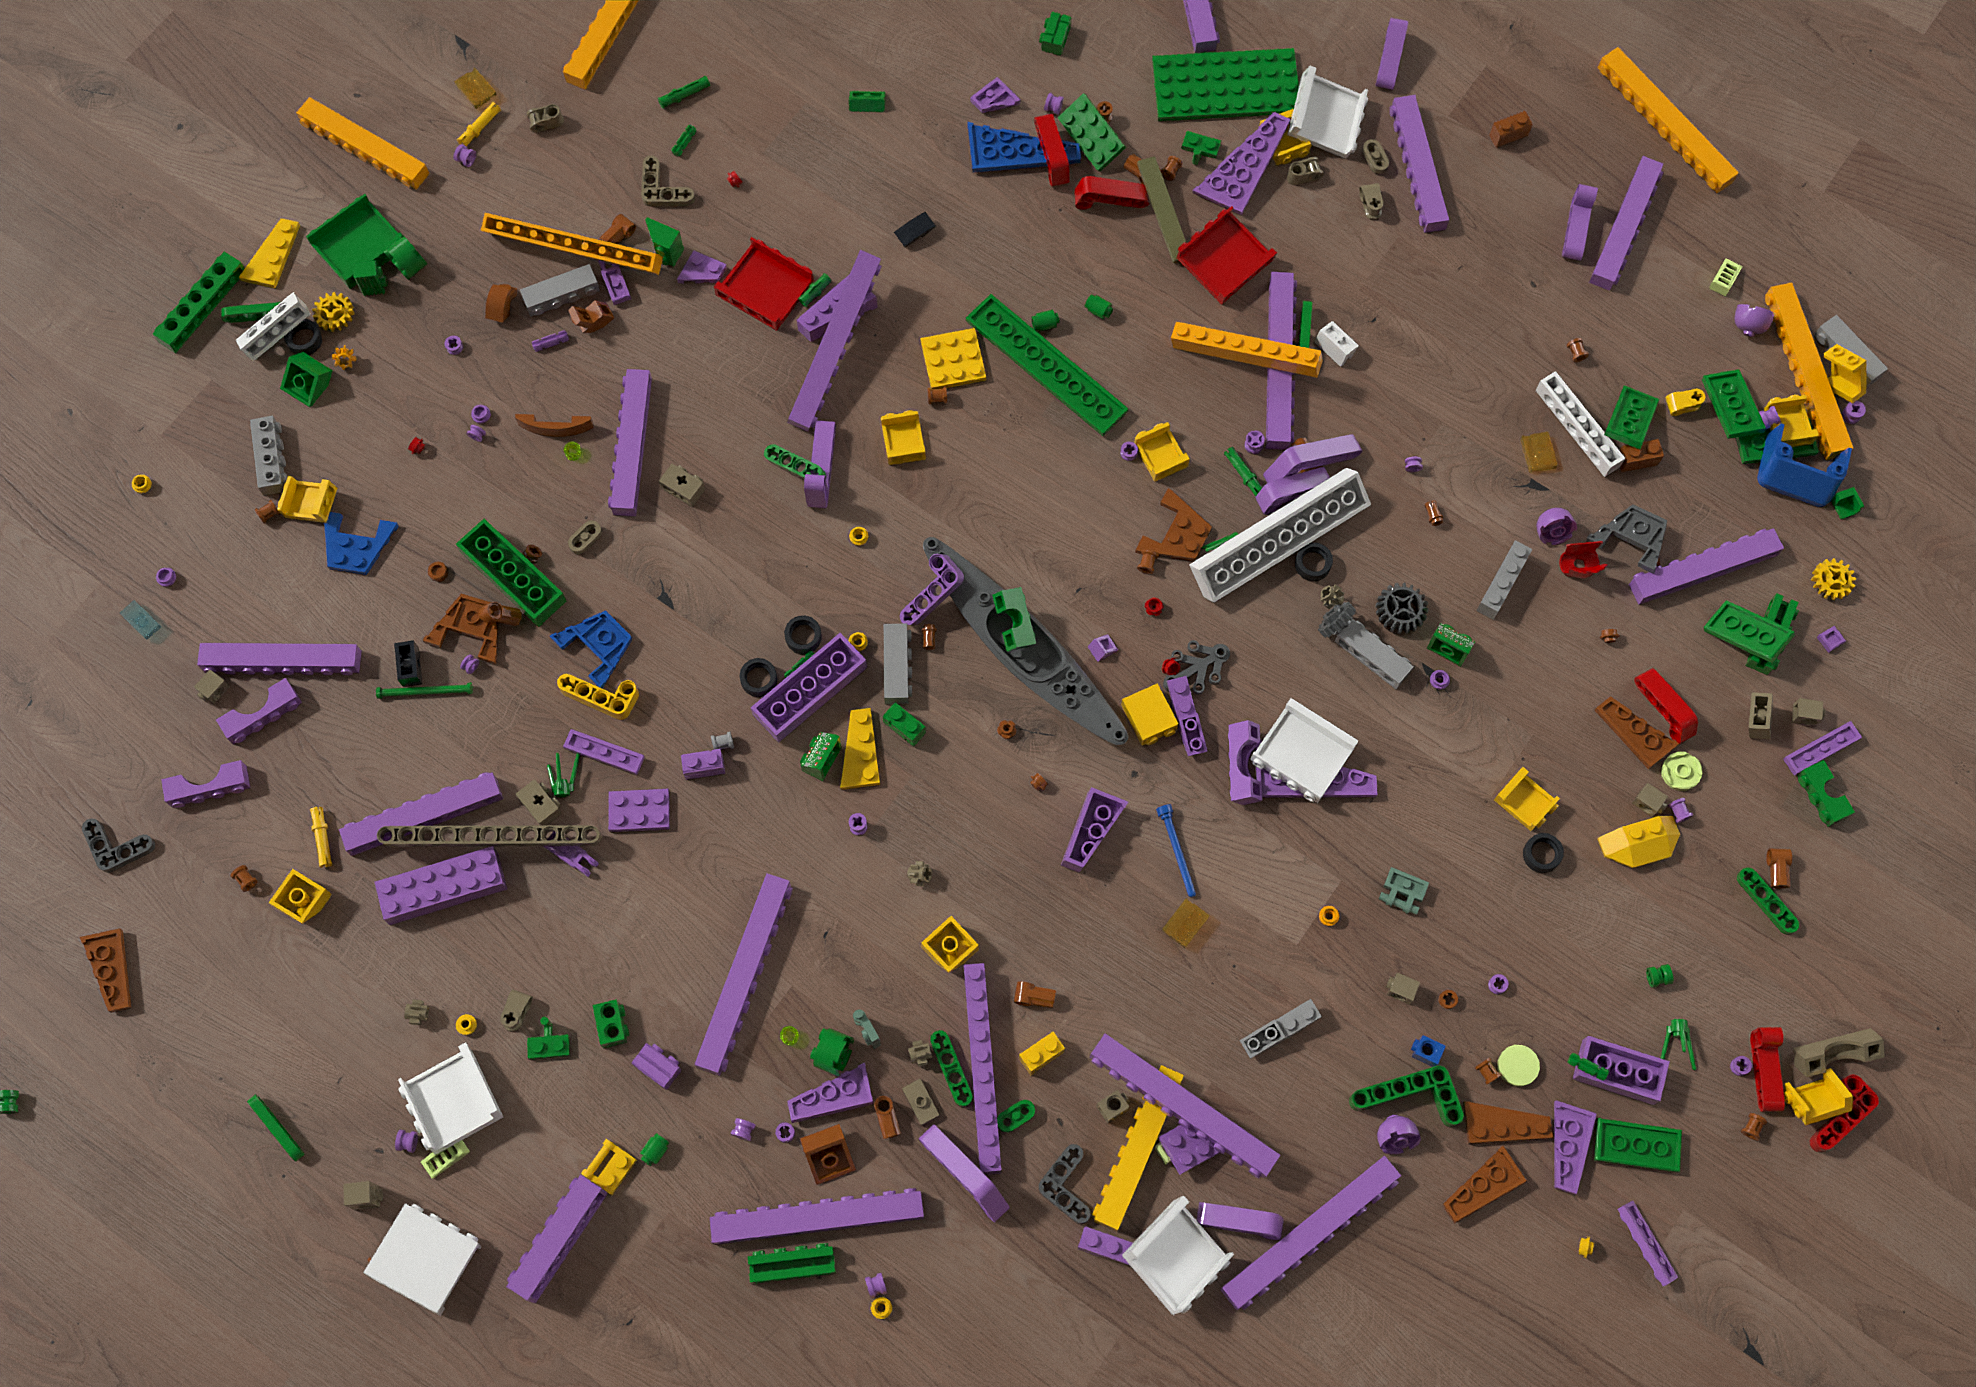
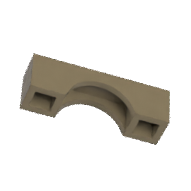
M1871 1028L1793 1048L1795 1067L1806 1077L1825 1073L1826 1066L1835 1060L1857 1059L1868 1062L1885 1057L1883 1038Z

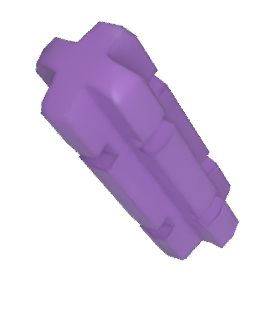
M563 330L558 332L559 334L557 335L554 333L541 338L542 340L540 341L539 339L532 341L534 350L540 351L543 350V347L546 349L559 344L560 341L562 343L568 341L567 332Z

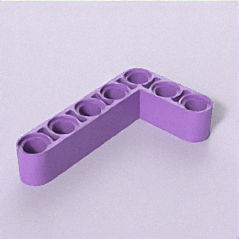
M816 421L811 462L819 465L825 471L826 477L812 471L810 472L811 474L805 475L804 492L807 507L827 508L836 422Z
M1353 434L1293 446L1285 450L1264 472L1263 476L1266 482L1269 483L1295 475L1303 469L1353 459L1362 453V449Z
M932 1125L918 1138L923 1146L972 1194L982 1210L993 1222H996L1010 1208L996 1186L935 1125Z

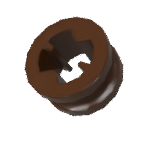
M530 544L522 554L534 564L542 556V551L537 546Z

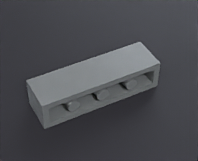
M590 264L520 289L530 317L541 315L547 310L557 309L561 305L576 302L580 298L592 296L600 291Z
M1837 315L1821 325L1814 334L1817 341L1823 344L1827 350L1838 344L1867 360L1866 388L1881 378L1888 369Z
M1516 540L1514 541L1478 606L1477 612L1494 620L1532 551L1531 548Z
M1351 619L1350 625L1337 635L1335 642L1394 689H1397L1411 673L1414 666L1411 665L1407 658L1399 656L1392 646L1385 645L1376 634L1367 631L1361 622Z
M907 623L883 624L885 704H894L895 702L897 704H909V697H912V685H908V679L912 678V667H908V660H912V649L908 648V642H911V630H907Z

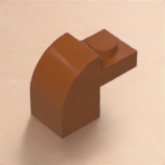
M493 284L487 296L485 318L503 323L510 316V302L517 296L518 288L511 287L509 284Z
M597 300L592 302L586 309L572 306L568 310L572 322L576 326H580L583 333L597 331L614 319L608 304Z

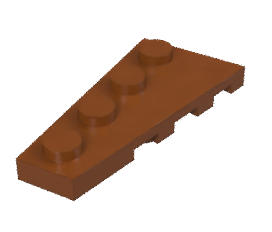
M1611 696L1595 709L1596 713L1647 769H1650L1679 745L1675 740L1672 741L1667 738L1659 729L1656 730L1647 724L1646 720L1634 715L1630 709Z
M119 928L79 937L93 968V974L100 986L99 989L108 1012L113 1013L131 1009L123 930Z
M1467 1101L1463 1102L1468 1144L1553 1138L1550 1116Z
M1502 1145L1443 1204V1207L1455 1224L1526 1183V1179Z

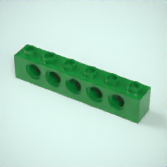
M225 251L218 256L212 266L203 273L199 281L193 284L186 296L180 299L179 304L173 311H170L166 319L155 328L153 336L158 343L176 354L240 280L239 276L245 269L242 262Z

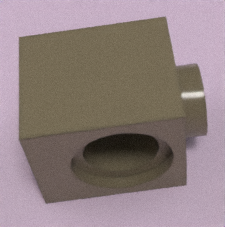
M209 670L194 688L199 692L197 696L204 702L209 700L215 704L230 686L212 670Z
M1799 698L1793 704L1792 723L1816 726L1824 720L1825 709L1823 708V701Z
M1647 783L1632 804L1653 817L1656 813L1660 814L1667 805L1664 802L1668 796Z
M1396 973L1394 977L1390 976L1386 988L1389 989L1387 995L1410 1005L1414 1000L1420 982Z
M1116 1090L1099 1101L1096 1107L1106 1122L1110 1123L1129 1110L1128 1104L1130 1101L1124 1092L1120 1093L1119 1090ZM1109 1102H1119L1120 1109H1110Z

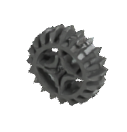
M1395 583L1394 588L1389 585L1387 590H1382L1375 605L1378 609L1376 615L1380 616L1379 622L1385 621L1384 628L1390 626V631L1393 632L1394 629H1397L1398 634H1401L1402 630L1406 634L1409 633L1410 629L1413 632L1416 631L1417 626L1421 627L1422 621L1426 620L1427 616L1425 614L1429 611L1426 608L1428 601H1423L1425 594L1419 595L1420 589L1414 591L1413 584L1409 588L1406 587V583H1403L1402 587ZM1387 602L1390 604V607L1393 609V614H1392V615H1391L1390 612L1388 611ZM1412 602L1416 607L1417 615L1413 612L1414 610L1410 606Z

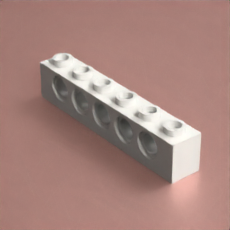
M1555 371L1542 379L1536 392L1602 475L1606 477L1620 468L1625 457L1610 438L1604 435L1605 432Z

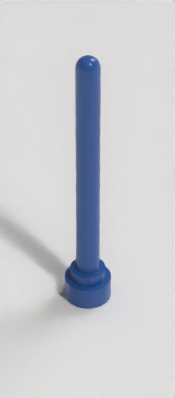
M1171 804L1160 806L1156 809L1158 817L1164 820L1188 896L1193 898L1196 892L1173 825Z

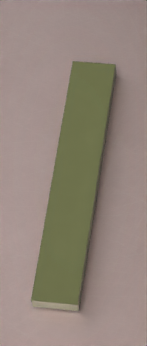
M1155 156L1139 160L1137 166L1172 262H1179L1176 258L1179 252L1178 248L1186 240Z

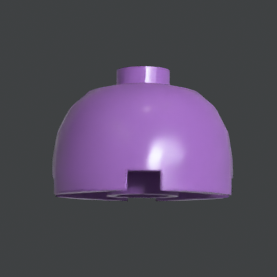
M1737 305L1734 320L1736 326L1743 331V335L1754 337L1755 334L1764 333L1770 328L1774 318L1772 311L1758 306L1749 308L1750 305Z
M1563 508L1546 510L1539 516L1536 524L1538 536L1544 544L1546 542H1552V545L1564 543L1572 537L1574 529L1575 531L1577 530L1574 517Z
M1391 1115L1378 1128L1377 1138L1379 1146L1386 1154L1403 1153L1402 1148L1409 1146L1411 1150L1421 1141L1418 1128L1407 1117Z

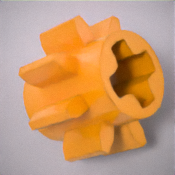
M346 345L340 349L336 347L335 351L337 354H332V359L336 360L335 367L339 365L342 367V370L347 367L352 368L353 364L351 361H356V356H351L354 353L353 349H347Z

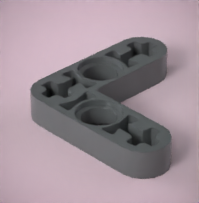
M87 819L82 825V832L96 865L104 872L115 871L151 853L155 849V841L150 836L144 834L112 848L105 829L98 820ZM91 825H95V826H96V827L94 828V830H95V833H96L98 836H95V835L90 831ZM144 840L148 842L146 848L142 847ZM98 841L105 842V846L101 850L95 849V844ZM124 849H130V856L125 859L122 858V851ZM106 859L110 860L108 867L103 865L106 863Z
M1072 1144L1064 1150L1041 1179L1038 1189L1044 1198L1075 1223L1084 1224L1090 1218V1209L1062 1186L1083 1158L1082 1148L1077 1144ZM1077 1149L1079 1158L1074 1157L1070 1161V1164H1073L1072 1168H1070L1067 1162L1062 1161V1158L1064 1157L1067 1161L1070 1157L1068 1151ZM1058 1165L1066 1167L1067 1173L1065 1176L1060 1177L1056 1175L1055 1168ZM1049 1182H1051V1188L1055 1192L1057 1191V1188L1061 1190L1056 1195L1055 1200L1051 1198L1054 1195L1051 1191H1043V1183L1048 1184ZM1061 1195L1069 1196L1071 1201L1068 1206L1063 1207L1059 1204L1058 1199ZM1074 1201L1078 1203L1075 1206L1076 1209L1079 1211L1085 1210V1219L1082 1217L1077 1219V1213L1074 1210L1071 1213L1067 1211L1073 1206Z

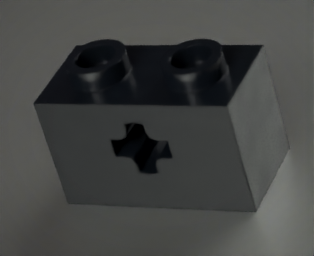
M414 640L394 643L397 680L402 687L422 685L419 647Z

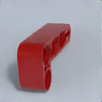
M1053 114L1034 117L1035 129L1048 165V178L1051 187L1069 183V162Z
M1086 176L1080 180L1074 190L1075 207L1079 210L1089 209L1094 202L1134 208H1145L1149 205L1145 185L1141 183Z
M1651 668L1634 678V682L1640 692L1670 724L1669 734L1672 740L1681 744L1697 734L1698 718L1696 714L1655 669Z
M1758 1027L1750 1034L1757 1100L1761 1112H1782L1785 1108L1778 1047L1782 1046L1784 1040L1781 1027Z
M1852 1074L1841 1079V1082L1853 1096L1852 1112L1855 1118L1851 1119L1848 1112L1832 1117L1810 1138V1146L1814 1151L1824 1152L1833 1148L1877 1107L1879 1103L1877 1094L1858 1075ZM1848 1081L1853 1083L1854 1090H1851L1848 1087ZM1863 1097L1868 1099L1869 1106L1863 1103ZM1834 1123L1840 1127V1133L1834 1130ZM1828 1136L1829 1138L1826 1139L1822 1145L1820 1143L1822 1141V1138Z

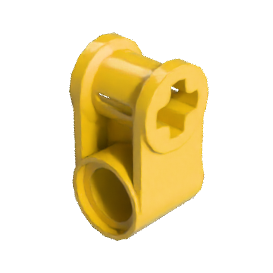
M1701 389L1674 392L1665 397L1671 416L1697 411L1706 398L1705 393Z

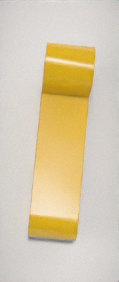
M563 674L557 680V685L564 696L618 720H624L629 716L639 697V691L635 683L630 680L623 681L615 694L570 674ZM627 689H633L631 694H624ZM589 690L586 696H581L582 691ZM607 698L605 703H598L599 699ZM618 706H624L622 711H615Z

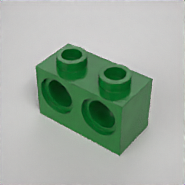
M617 999L592 1005L599 1042L602 1048L628 1043L627 1036H630L628 1025L623 1022V1017L626 1016L624 1005H620ZM609 1009H614V1016L606 1018V1012ZM613 1029H618V1036L615 1038H610V1031Z

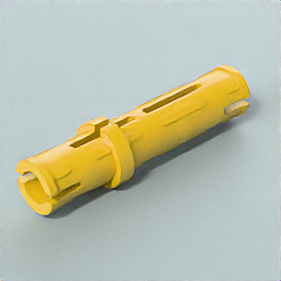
M492 102L472 125L469 124L466 127L467 130L457 139V142L467 146L474 138H477L482 129L501 111L500 107Z
M313 807L310 809L313 823L311 830L315 835L319 867L323 868V865L330 867L333 864L326 831L328 825L325 823L323 807H319V809L318 807Z

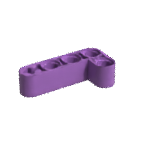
M1390 18L1376 87L1394 89L1408 21Z
M1582 184L1578 185L1571 202L1562 257L1581 261L1585 248L1591 208L1595 202L1598 188Z
M1325 467L1284 477L1267 483L1255 498L1263 514L1268 515L1275 512L1282 503L1297 499L1330 477Z
M934 554L930 557L929 566L938 577L901 611L900 620L902 623L918 625L962 584L964 575L949 556ZM939 558H942L943 565L939 568L937 561ZM952 572L956 576L954 582H951L949 578ZM937 586H941L942 592L940 595H937L936 593ZM924 599H927L928 605L926 608H923L922 601Z
M1202 1202L1199 1203L1196 1219L1204 1227L1256 1234L1272 1240H1281L1284 1220L1283 1217L1276 1213Z

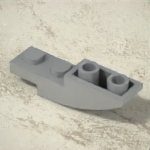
M1312 999L1241 1039L1240 1042L1251 1059L1302 1031L1308 1025L1322 1018Z

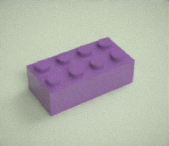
M1587 1036L1582 1040L1579 1051L1580 1058H1585L1599 1065V1068L1607 1069L1609 1074L1602 1081L1596 1078V1075L1592 1076L1576 1066L1573 1080L1652 1105L1660 1102L1670 1061L1591 1036Z

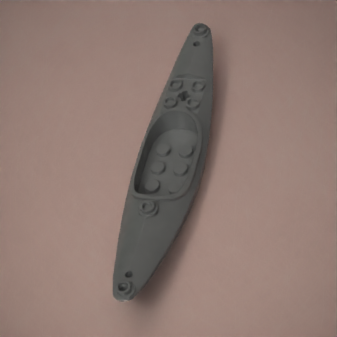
M935 537L926 538L923 542V549L928 560L934 554H944L949 556L962 571L964 580L950 594V597L995 657L1029 689L1067 717L1115 745L1125 744L1128 740V733L1120 719L1089 677L1058 640L1029 612L1036 644L1028 648L1007 652L1002 633L1013 627V620L1006 613L997 614L992 596L1004 589ZM939 558L937 561L939 568L943 565L942 558ZM954 572L949 577L951 582H954L956 578Z

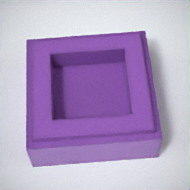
M1835 626L1817 636V639L1828 653L1846 642Z

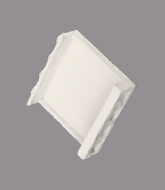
M1309 66L1302 74L1287 135L1304 142L1310 141L1311 145L1346 159L1357 148V143L1355 142L1361 131L1359 126L1365 114L1363 109L1368 102L1366 97L1368 89H1365L1361 94L1316 76V68Z
M1290 698L1285 709L1262 743L1253 752L1250 760L1253 761L1257 768H1264L1270 772L1269 774L1273 778L1281 779L1287 783L1286 785L1290 789L1303 793L1307 800L1318 803L1356 747L1358 740Z
M466 1042L458 1046L461 1051L460 1053L409 1081L404 1082L401 1078L398 1079L401 1085L398 1088L404 1099L407 1098L409 1103L406 1105L407 1110L411 1116H415L416 1121L414 1125L419 1133L422 1132L424 1136L421 1141L425 1149H430L435 1155L503 1118L476 1057Z
M1185 1196L1173 1200L1122 1255L1172 1315L1179 1312L1183 1314L1188 1311L1192 1306V1300L1198 1299L1205 1292L1203 1288L1217 1279L1218 1276L1216 1274L1219 1270L1222 1271L1230 1264L1229 1259L1234 1255L1232 1252L1225 1254L1185 1208L1189 1203Z
M405 1204L363 1273L441 1316L445 1309L443 1307L444 1303L476 1249H480L481 1246L477 1243L478 1238L469 1233L464 1236L459 1233L460 1229L449 1223L446 1226L440 1223L442 1219L432 1213L430 1216L422 1213L424 1209L415 1204H412V1206Z

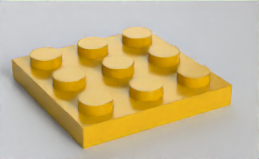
M975 328L920 338L931 389H943V387L949 388L986 381Z

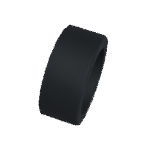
M304 319L284 336V341L294 354L304 352L307 355H311L320 348L322 334L313 321ZM304 329L313 331L314 335L309 343L305 345H295L293 343V336L298 331Z
M1309 543L1302 547L1295 559L1297 573L1308 581L1324 579L1329 574L1333 564V556L1330 550L1320 543ZM1307 553L1320 554L1325 560V566L1321 571H1310L1304 567L1303 557Z
M802 615L792 618L784 630L785 641L789 649L794 653L807 654L809 651L814 652L820 646L822 640L821 628L812 617ZM800 625L810 626L815 633L813 641L806 645L796 644L792 639L793 630Z
M763 658L750 659L743 665L739 675L742 688L753 697H764L777 686L778 678L775 667L771 662ZM754 668H765L770 674L768 684L761 688L750 686L747 681L748 673Z
M1549 833L1534 835L1527 841L1523 849L1525 864L1537 873L1553 871L1564 857V849L1561 842ZM1545 842L1554 849L1555 857L1551 863L1541 864L1533 858L1532 848L1536 843Z

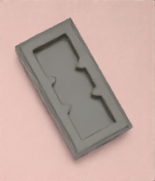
M921 1079L902 1088L921 1126L939 1117V1113Z

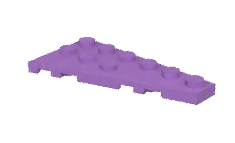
M1273 112L1251 136L1245 139V142L1240 147H1237L1218 165V168L1213 173L1208 175L1199 186L1193 189V193L1227 209L1232 206V211L1242 215L1289 126L1290 119Z
M1256 767V780L1262 782V797H1304L1303 793L1290 789L1286 785L1287 783L1281 779L1273 778L1269 774L1270 772L1264 768L1259 769ZM1342 767L1322 797H1377L1376 776L1356 769Z

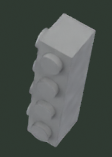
M273 416L251 419L258 489L263 496L283 492L287 475L284 473L283 468L286 467V461L281 450H284V444L279 433H282L281 424Z

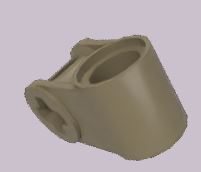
M556 104L533 108L527 112V117L531 122L530 130L534 133L560 127L564 122L561 110Z
M1311 157L1306 160L1293 162L1287 175L1288 182L1292 185H1299L1321 179L1324 176V172L1319 167V159Z
M1379 183L1360 186L1359 194L1366 217L1371 220L1380 218L1383 199Z
M514 989L511 990L500 1016V1021L506 1030L514 1032L521 1027L525 1015L532 1004L533 996ZM514 1017V1019H515L514 1022H513V1021H511L510 1023L507 1022L508 1019H512V1018Z

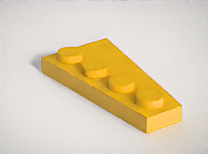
M281 218L243 270L239 279L244 282L276 289L300 228L299 222Z
M871 708L851 710L841 790L880 785Z

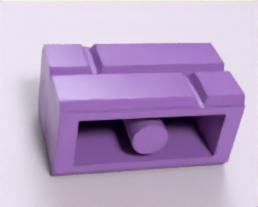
M721 749L681 755L683 774L686 780L725 774Z
M645 1044L632 1061V1065L667 1090L681 1072L680 1067H678L680 1063L672 1056L666 1058L662 1055L663 1050L656 1044L652 1046Z

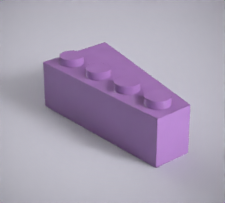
M849 275L797 319L798 331L810 342L824 336ZM872 292L866 293L867 303L864 310L860 309L857 315L862 316L864 312L877 308V297Z

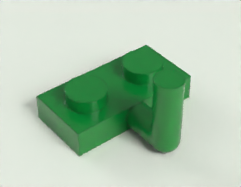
M1187 131L1181 149L1192 152V163L1197 165L1201 155L1216 159L1221 140Z
M542 1017L540 1022L544 1026V1036L527 1038L528 1059L570 1056L569 1034L553 1036L552 1022L547 1017Z

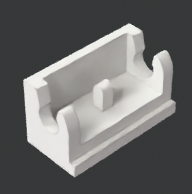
M1333 321L1319 331L1314 341L1340 367L1344 365L1347 358L1351 359L1359 346Z

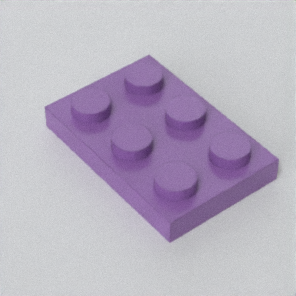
M669 789L609 792V832L670 829Z
M1182 1125L1158 1138L1179 1175L1220 1153L1213 1147L1215 1144L1209 1140L1203 1141L1196 1136L1197 1132L1192 1128L1186 1129Z

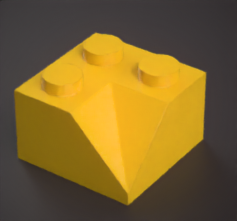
M292 869L269 901V904L303 924L322 910L332 894L319 884Z
M950 916L921 942V948L936 964L950 973L978 952L979 944Z

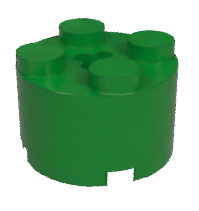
M404 235L383 251L407 280L428 264Z
M823 1028L819 1035L820 1041L818 1046L813 1048L810 1059L813 1060L814 1067L839 1076L838 1071H843L850 1059L852 1050L849 1049L850 1043L854 1045V1038L831 1028Z

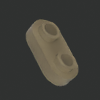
M1374 139L1367 140L1364 143L1362 152L1371 170L1377 174L1386 172L1389 160L1380 142Z
M593 520L584 523L569 538L568 546L570 550L575 554H582L590 548L602 535L600 524ZM592 530L596 531L594 534H589ZM578 543L582 544L581 547H576Z

